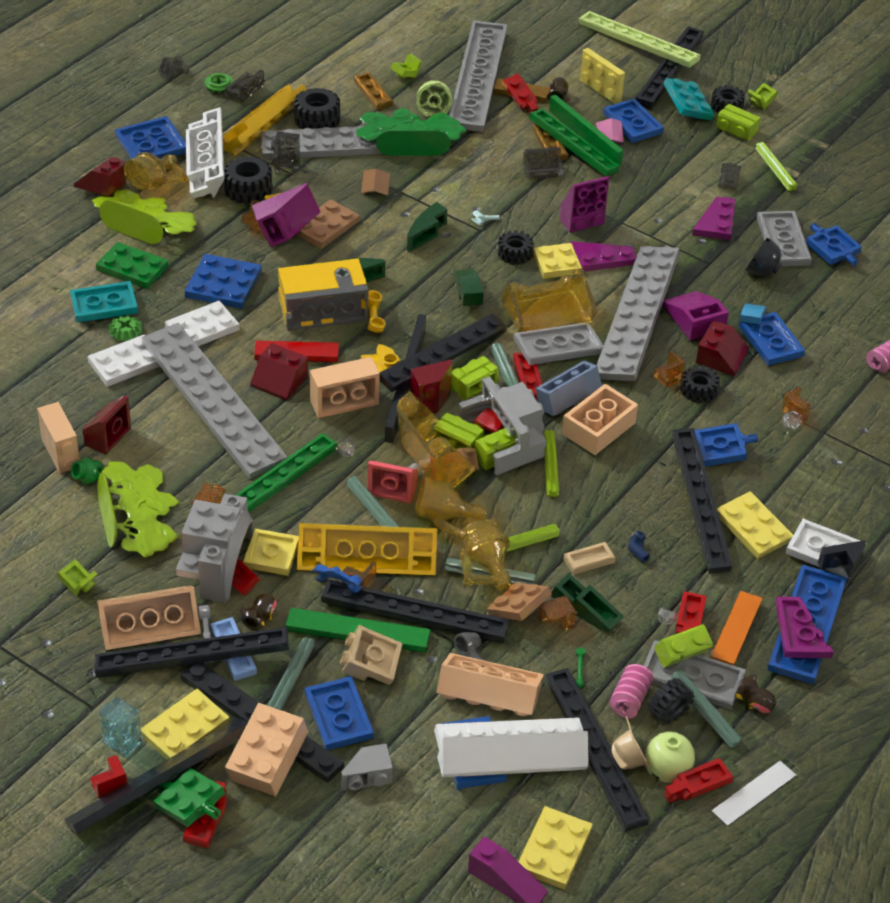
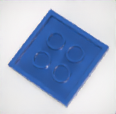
M167 116L115 129L116 138L135 167L186 153L185 141Z
M204 254L184 291L185 297L211 303L220 301L223 305L243 309L262 272V265Z

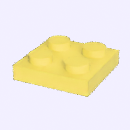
M571 243L533 248V256L543 279L581 274L582 267Z
M255 529L243 562L252 570L289 576L298 549L299 536Z

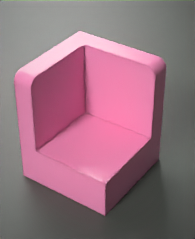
M610 118L596 123L597 129L610 140L617 143L624 142L622 121Z

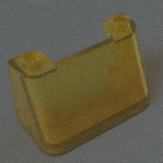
M583 268L573 270L574 275L572 277L566 278L565 275L559 281L525 287L524 284L518 287L517 282L508 283L501 294V300L517 331L525 332L592 322L598 312Z
M411 391L399 400L397 414L402 446L412 460L419 465L420 471L440 494L450 492L476 469L444 437H437L428 443L436 435L433 432V424L439 420Z

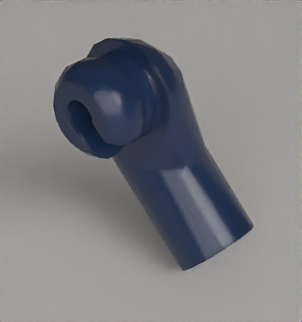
M636 531L630 537L628 548L637 559L645 563L650 558V554L643 549V541L646 536L643 532Z

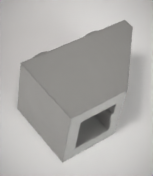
M387 744L362 747L341 772L342 791L358 790L364 787L383 786L392 783L393 768Z

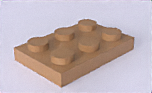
M330 199L319 207L321 213L295 235L322 249L360 221V215Z

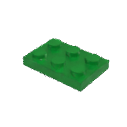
M117 242L96 263L97 271L124 281H131L132 284L146 289L169 267L167 259Z

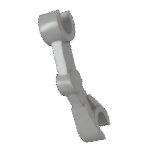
M208 605L199 606L200 619L203 620L204 626L203 638H212L208 620L211 619L210 607Z

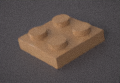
M517 582L512 584L502 596L497 597L494 603L487 608V611L491 616L523 621L552 593L549 586Z

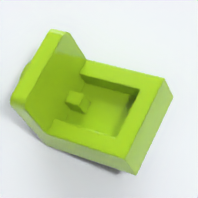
M408 54L404 63L393 62L390 69L395 71L396 75L400 78L417 77L422 60L412 54Z
M763 83L755 92L751 89L748 91L749 102L754 107H760L764 110L778 96V93L775 89Z
M76 559L57 574L60 581L75 596L82 591L87 593L95 585L94 579L97 576L95 571L89 574Z

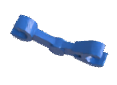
M318 564L311 571L312 573L317 572L319 574L316 578L319 582L328 578L339 579L346 583L349 590L354 593L363 588V586L359 585L363 581L359 576L353 575L351 577L342 572L338 567L329 568Z

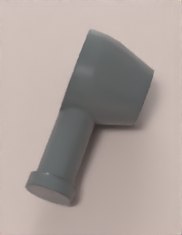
M463 632L455 636V648L460 655L483 660L476 651L481 646V639L477 633Z

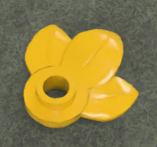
M378 344L376 354L361 355V359L372 357L379 373L401 362L393 349Z

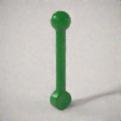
M581 647L576 649L578 675L575 682L578 688L584 686L582 669L583 657L586 651Z

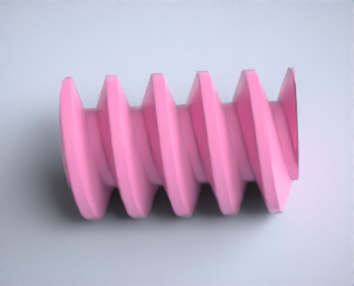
M890 340L869 351L866 355V362L869 367L880 373L890 370Z
M631 664L625 667L609 700L612 710L617 715L623 718L627 716L628 719L636 717L648 692L647 690H649L654 679L651 670L639 664Z

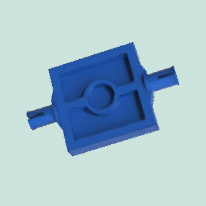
M817 223L811 224L810 229L815 234L807 237L806 244L826 262L832 265L839 261L847 260L852 266L858 264L859 260L854 255L861 253L862 246L839 226L836 225L823 229Z
M737 423L695 430L705 467L747 460L745 444L758 442L756 433L744 436L739 431Z

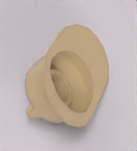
M626 716L629 730L614 741L612 745L613 757L621 769H632L643 765L646 769H649L644 754L633 737Z

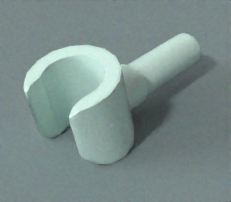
M476 210L473 212L476 218L471 220L480 226L488 220H499L500 216L483 215L480 211Z

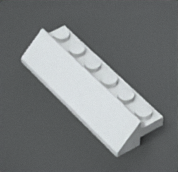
M220 107L204 112L203 120L188 124L189 129H186L187 177L190 181V194L193 199L210 193L214 198L224 181L222 110Z
M579 718L436 724L434 729L439 748L437 758L442 777L587 770L588 731H583Z

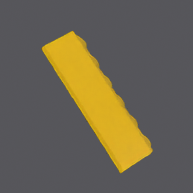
M289 84L223 134V150L236 156L261 136V131H267L294 109L296 95L307 89L304 84L294 90Z
M299 523L297 570L312 571L318 564L329 568L338 567L342 572L436 575L437 528Z

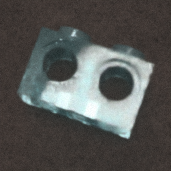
M117 696L101 708L99 717L103 743L126 758L142 743L139 711Z

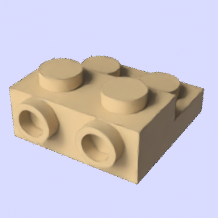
M359 625L354 633L350 632L345 641V645L349 648L348 651H344L340 660V664L344 665L342 672L362 681H365L367 676L390 685L394 680L403 643Z

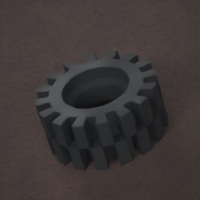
M727 85L716 87L712 94V109H715V112H719L728 104H731L743 110L745 93H743V90H739L738 87L733 88L732 85L730 87Z
M510 230L507 234L504 232L502 236L500 235L498 240V256H500L501 260L504 259L505 263L510 261L512 265H514V262H517V265H521V262L525 264L527 260H531L534 241L532 237H529L528 233L524 235V231L517 233L518 230H514V233H512Z
M694 365V369L690 366L682 374L680 391H682L683 396L686 395V399L692 398V402L699 400V403H703V400H705L707 403L710 399L714 400L718 394L719 375H717L715 370L711 372L712 368L710 367L705 369L704 365H701V368H698V365Z
M670 679L666 685L664 683L661 685L660 690L657 689L655 691V695L651 696L650 699L652 701L648 702V709L661 723L670 724L673 720H678V716H682L685 714L684 711L690 708L689 704L693 702L694 692L681 679Z

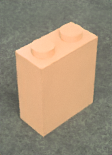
M59 402L37 408L41 438L59 474L70 471L72 464L80 460L77 435Z

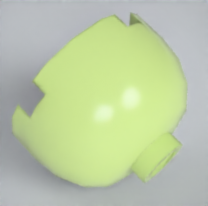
M431 80L424 83L417 93V107L426 117L439 113L447 114L452 105V93L449 87L440 81Z
M677 732L660 733L651 739L646 749L645 759L649 766L647 771L651 775L654 773L662 782L672 783L678 774L694 768L695 750L691 742L684 735Z

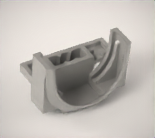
M491 377L482 379L483 395L459 403L460 417L464 421L471 424L474 423V420L488 408L495 412L510 436L515 435L517 437L515 439L516 445L493 454L495 459L494 473L496 475L544 457V447H546V441L542 435L544 430L542 421L544 409L542 404L535 400L532 390L528 389L523 382L500 388L497 383L493 382Z
M224 494L221 504L195 500L181 533L183 553L176 568V575L198 579L200 597L202 599L223 603L230 599L234 570L243 539L248 538L251 541L254 522L248 513L247 497Z

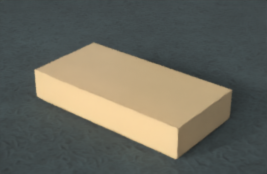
M606 542L565 553L564 561L572 574L575 575L615 563V556Z

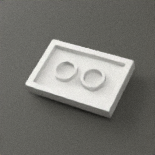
M220 301L165 321V327L179 322L197 346L240 330L237 320Z
M145 335L87 356L88 363L107 387L160 367L142 344L141 337Z
M802 519L787 546L785 554L819 567L818 559L821 547L860 540ZM843 566L826 569L848 578Z

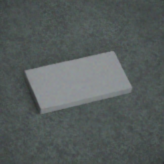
M795 211L757 212V220L763 239L765 241L768 237L779 246L782 254L779 262L782 266L811 265L812 258Z
M589 322L514 333L513 337L529 365L601 354L604 347Z
M654 640L644 663V666L653 673L654 679L651 684L660 687L663 683L666 685L667 681L671 679L672 674L680 669L710 703L732 710L736 699V692L745 676V669L702 655L694 656L693 658L663 668L654 650V646L659 641Z

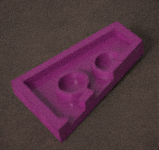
M716 196L693 228L692 235L731 240L735 199Z
M570 241L581 264L582 272L634 265L637 259L632 246Z
M776 597L775 604L784 657L832 658L834 651L831 646H827L823 633L820 629L817 630L812 621L813 617L800 597Z

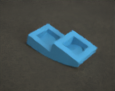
M746 303L740 315V322L760 325L767 306Z

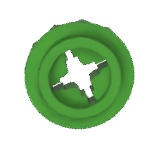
M216 73L209 75L205 79L204 86L207 91H212V93L228 92V90L232 89L233 79L229 75Z
M128 315L123 318L120 316L119 319H113L112 323L109 324V333L117 340L128 341L142 333V324L136 317L130 318Z

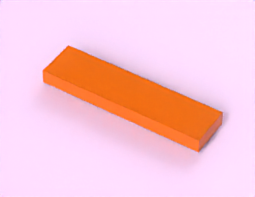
M740 591L711 655V659L735 665L763 598Z

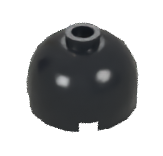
M767 237L745 271L759 278L768 277L772 272L776 274L782 266L779 262L782 257L779 246Z

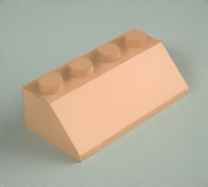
M192 585L97 601L105 650L201 634L195 591Z
M450 653L441 665L436 693L442 694L446 699H465L467 703L472 705H480L482 703L490 705V708L502 711L508 709L514 711L513 713L516 715L528 716V714L532 715L535 710L544 674Z

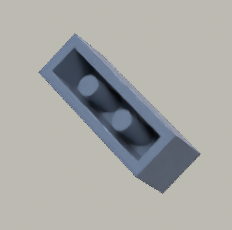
M583 361L537 387L538 401L542 404L544 412L552 416L559 415L563 410L578 404L579 401L599 389L602 385L598 366Z

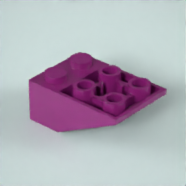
M609 176L574 184L562 201L560 209V220L569 232L604 224Z
M307 183L252 205L256 220L270 247L288 241L321 213Z
M698 291L663 301L662 305L690 341L703 337L713 320L727 325L729 312L720 300Z

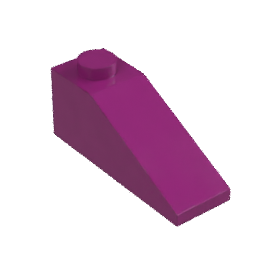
M485 836L470 852L468 872L517 903H541L547 896L548 890L506 849Z

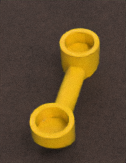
M375 290L368 292L370 321L367 329L372 332L381 333L384 331L386 322L378 317L377 310L380 306L382 295Z

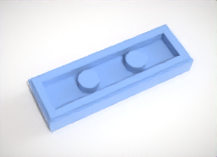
M233 617L210 624V630L214 637L240 634ZM251 656L224 659L234 681L257 674V668Z

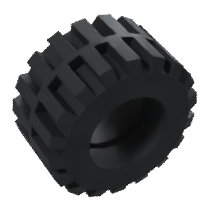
M309 88L306 91H301L294 99V120L296 125L300 129L336 128L340 123V98L337 97L336 93H332L331 90H326L325 88Z
M249 156L239 157L227 163L224 168V188L227 197H230L232 201L235 200L237 203L255 204L256 202H262L264 196L271 195L272 168L269 166V163L264 162L261 158L257 159V157Z

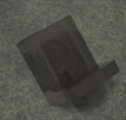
M164 56L158 73L166 80H171L174 72L188 74L190 67L180 57L175 56L171 58Z
M722 163L718 187L737 190L741 166L735 163Z

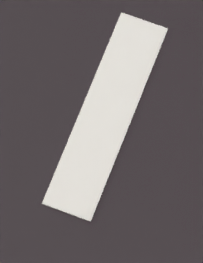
M779 761L711 811L728 826L796 776V774Z

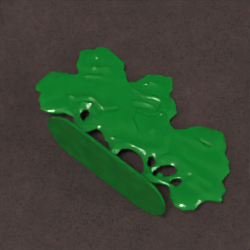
M406 108L394 111L391 117L382 113L366 112L360 119L367 126L358 128L356 136L362 137L367 141L377 139V149L385 155L438 156L447 152L450 148V140L459 139L460 134L467 130L464 126L460 125V121L451 118L446 113L432 115L429 119L423 121L420 120L419 115L410 113Z

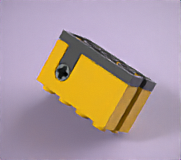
M359 258L278 268L279 301L287 331L368 321L369 290Z

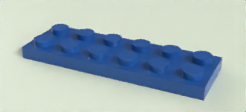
M802 565L791 597H800L813 617L814 625L817 630H821L824 635L823 639L827 644L847 577ZM779 632L767 671L814 685L822 658H785Z

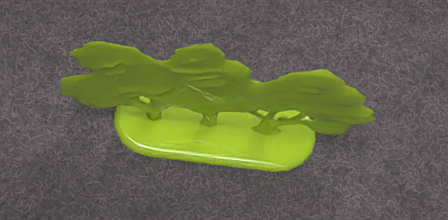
M116 190L113 194L114 197L99 196L91 200L94 202L95 207L100 208V217L107 227L149 244H157L161 241L163 228L169 234L191 233L194 230L193 226L196 225L193 213L165 212L164 210L168 209L167 205L164 204L166 202L165 198L152 197L141 199L139 194L131 190Z
M109 462V466L102 470L98 478V501L109 547L112 548L115 545L117 529H120L127 535L121 542L122 548L125 550L139 552L143 557L152 556L154 551H164L170 543H173L178 538V535L170 526L157 521L156 517L158 515L165 516L170 511L169 508L176 506L179 501L170 493L156 490L163 483V472L149 464L139 467L137 471H134L125 462ZM107 478L113 483L111 487H108ZM118 485H122V486H123V488H116V487H117ZM110 492L120 496L117 505L112 504ZM121 509L127 514L126 521L117 523L114 510ZM127 526L137 529L138 534L129 532V528L125 527ZM129 535L135 536V539H131Z

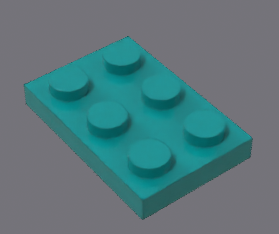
M677 78L665 79L663 84L681 115L712 121L715 114L698 84L692 81H681Z
M131 281L70 290L76 322L138 313Z

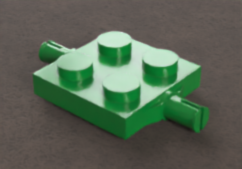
M190 768L175 782L167 780L159 785L160 788L165 790L153 801L158 810L189 827L196 819L206 814L215 820L218 819L217 816L220 817L221 810L214 807V804L225 794V791L221 785Z

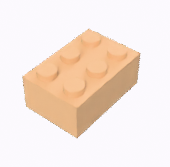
M372 357L310 370V402L318 418L379 405L380 373Z
M604 384L564 415L562 435L593 455H596L636 423L638 404Z
M258 703L225 766L230 780L276 797L308 734L304 718Z

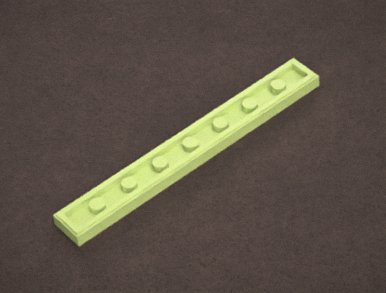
M591 11L579 18V24L686 67L690 68L700 61V54Z

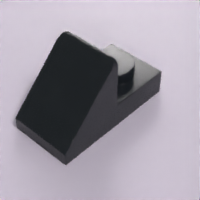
M865 540L821 547L818 559L820 569L843 566L848 578H851L862 560L866 546Z

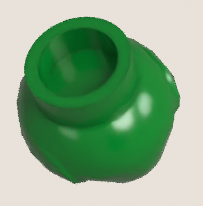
M85 457L72 464L71 475L74 479H79L82 484L89 485L98 480L104 465L99 460Z

